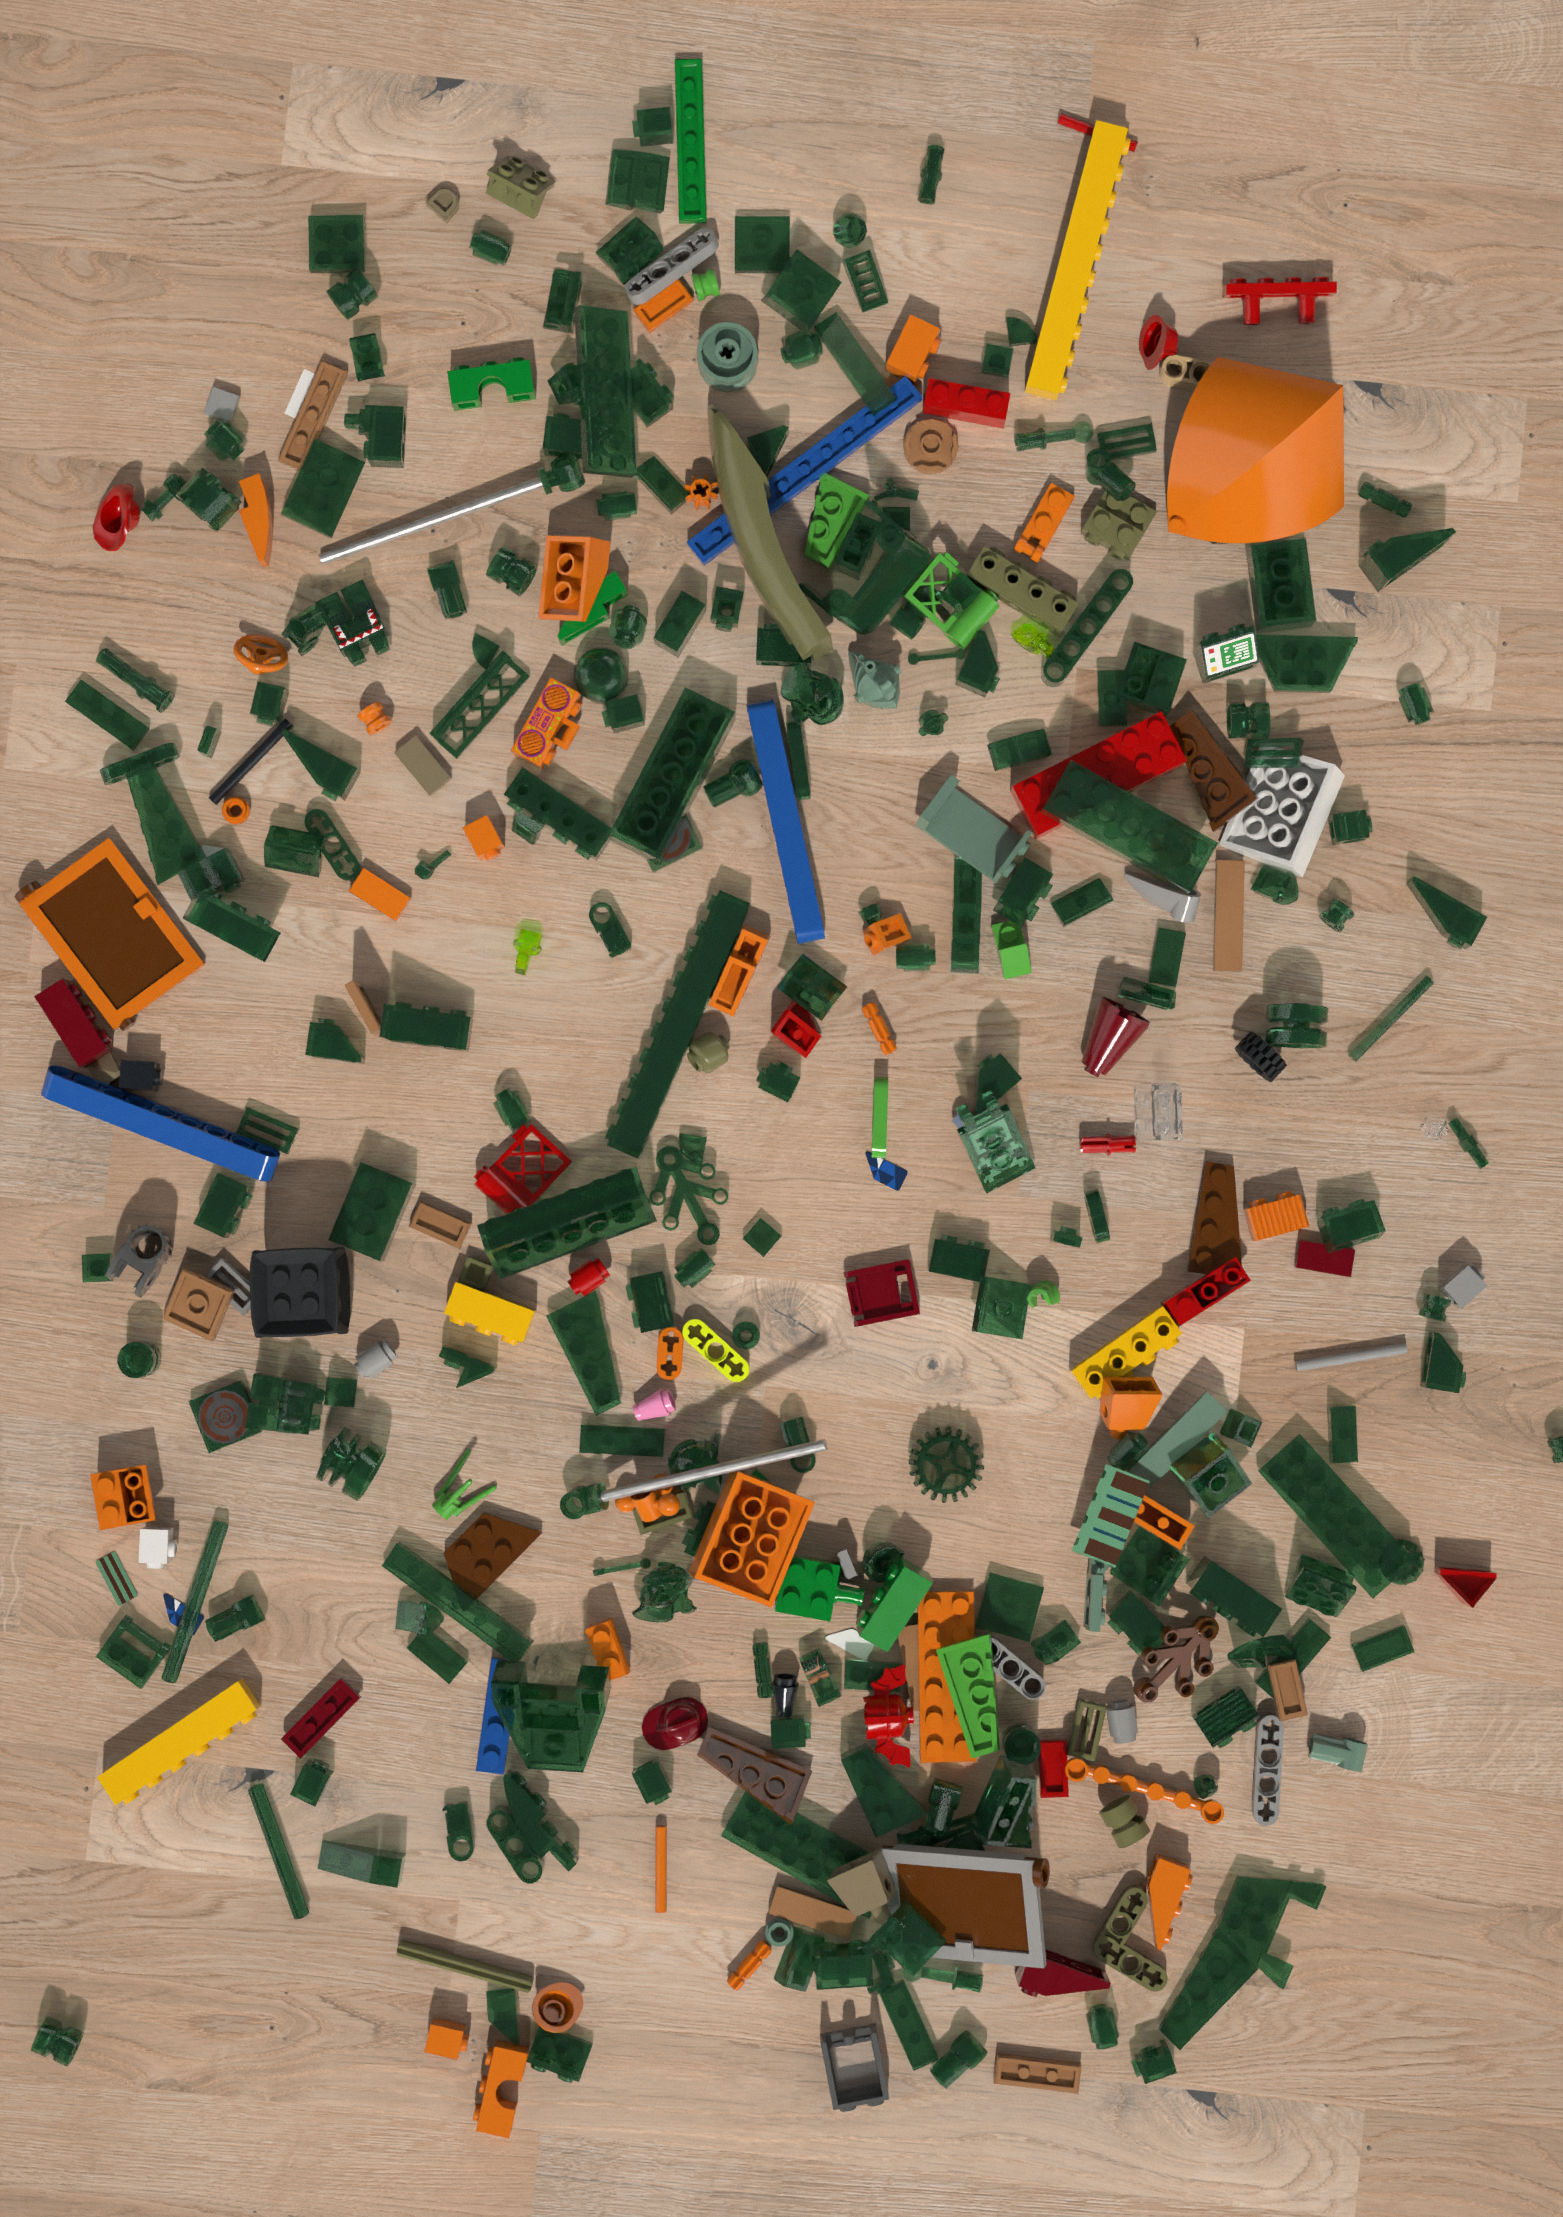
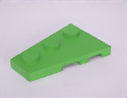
M825 473L819 480L820 485L815 499V510L810 524L804 555L809 560L830 570L870 497L868 494Z

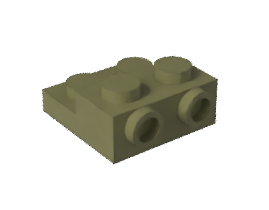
M1109 484L1082 528L1081 534L1084 535V539L1091 545L1098 546L1100 544L1108 549V553L1118 560L1124 558L1128 561L1157 511Z

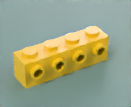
M1159 1306L1069 1371L1088 1398L1095 1396L1097 1399H1100L1104 1377H1131L1134 1374L1132 1369L1139 1364L1145 1367L1157 1358L1155 1355L1157 1351L1163 1347L1167 1351L1180 1342L1177 1337L1183 1333L1165 1308Z

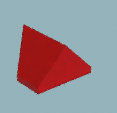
M801 990L783 1012L770 1033L795 1052L807 1058L821 1038V1035L817 1031L804 992Z
M1435 1567L1434 1571L1456 1598L1471 1608L1477 1604L1497 1579V1573L1489 1570Z

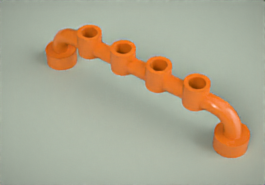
M1078 1757L1069 1759L1064 1767L1066 1776L1073 1782H1080L1086 1776L1092 1777L1099 1784L1108 1782L1120 1786L1125 1792L1137 1791L1147 1794L1154 1801L1163 1799L1175 1803L1180 1809L1189 1807L1198 1810L1202 1818L1209 1824H1217L1224 1817V1809L1218 1801L1213 1799L1204 1801L1192 1797L1183 1789L1172 1791L1163 1788L1157 1781L1146 1783L1135 1779L1131 1773L1117 1774L1109 1771L1102 1764L1096 1766L1088 1765Z

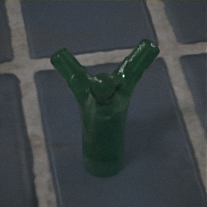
M889 477L887 478L888 483L884 484V487L888 490L874 496L875 501L889 497H900L917 501L919 490L900 486Z

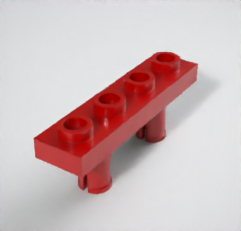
M1291 277L1285 278V282L1274 283V278L1257 279V283H1246V279L1237 278L1230 279V284H1225L1222 287V298H1241V300H1244V325H1259L1260 300L1274 297H1296V299H1299V324H1314L1315 298L1333 296L1337 293V281L1329 282V277H1314L1312 282H1302V278Z

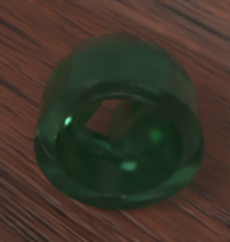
M879 903L869 905L858 911L862 921L867 925L878 922L882 918V910Z
M1203 1774L1194 1779V1789L1200 1798L1211 1797L1217 1792L1219 1786L1215 1784L1214 1780L1216 1778L1214 1776Z

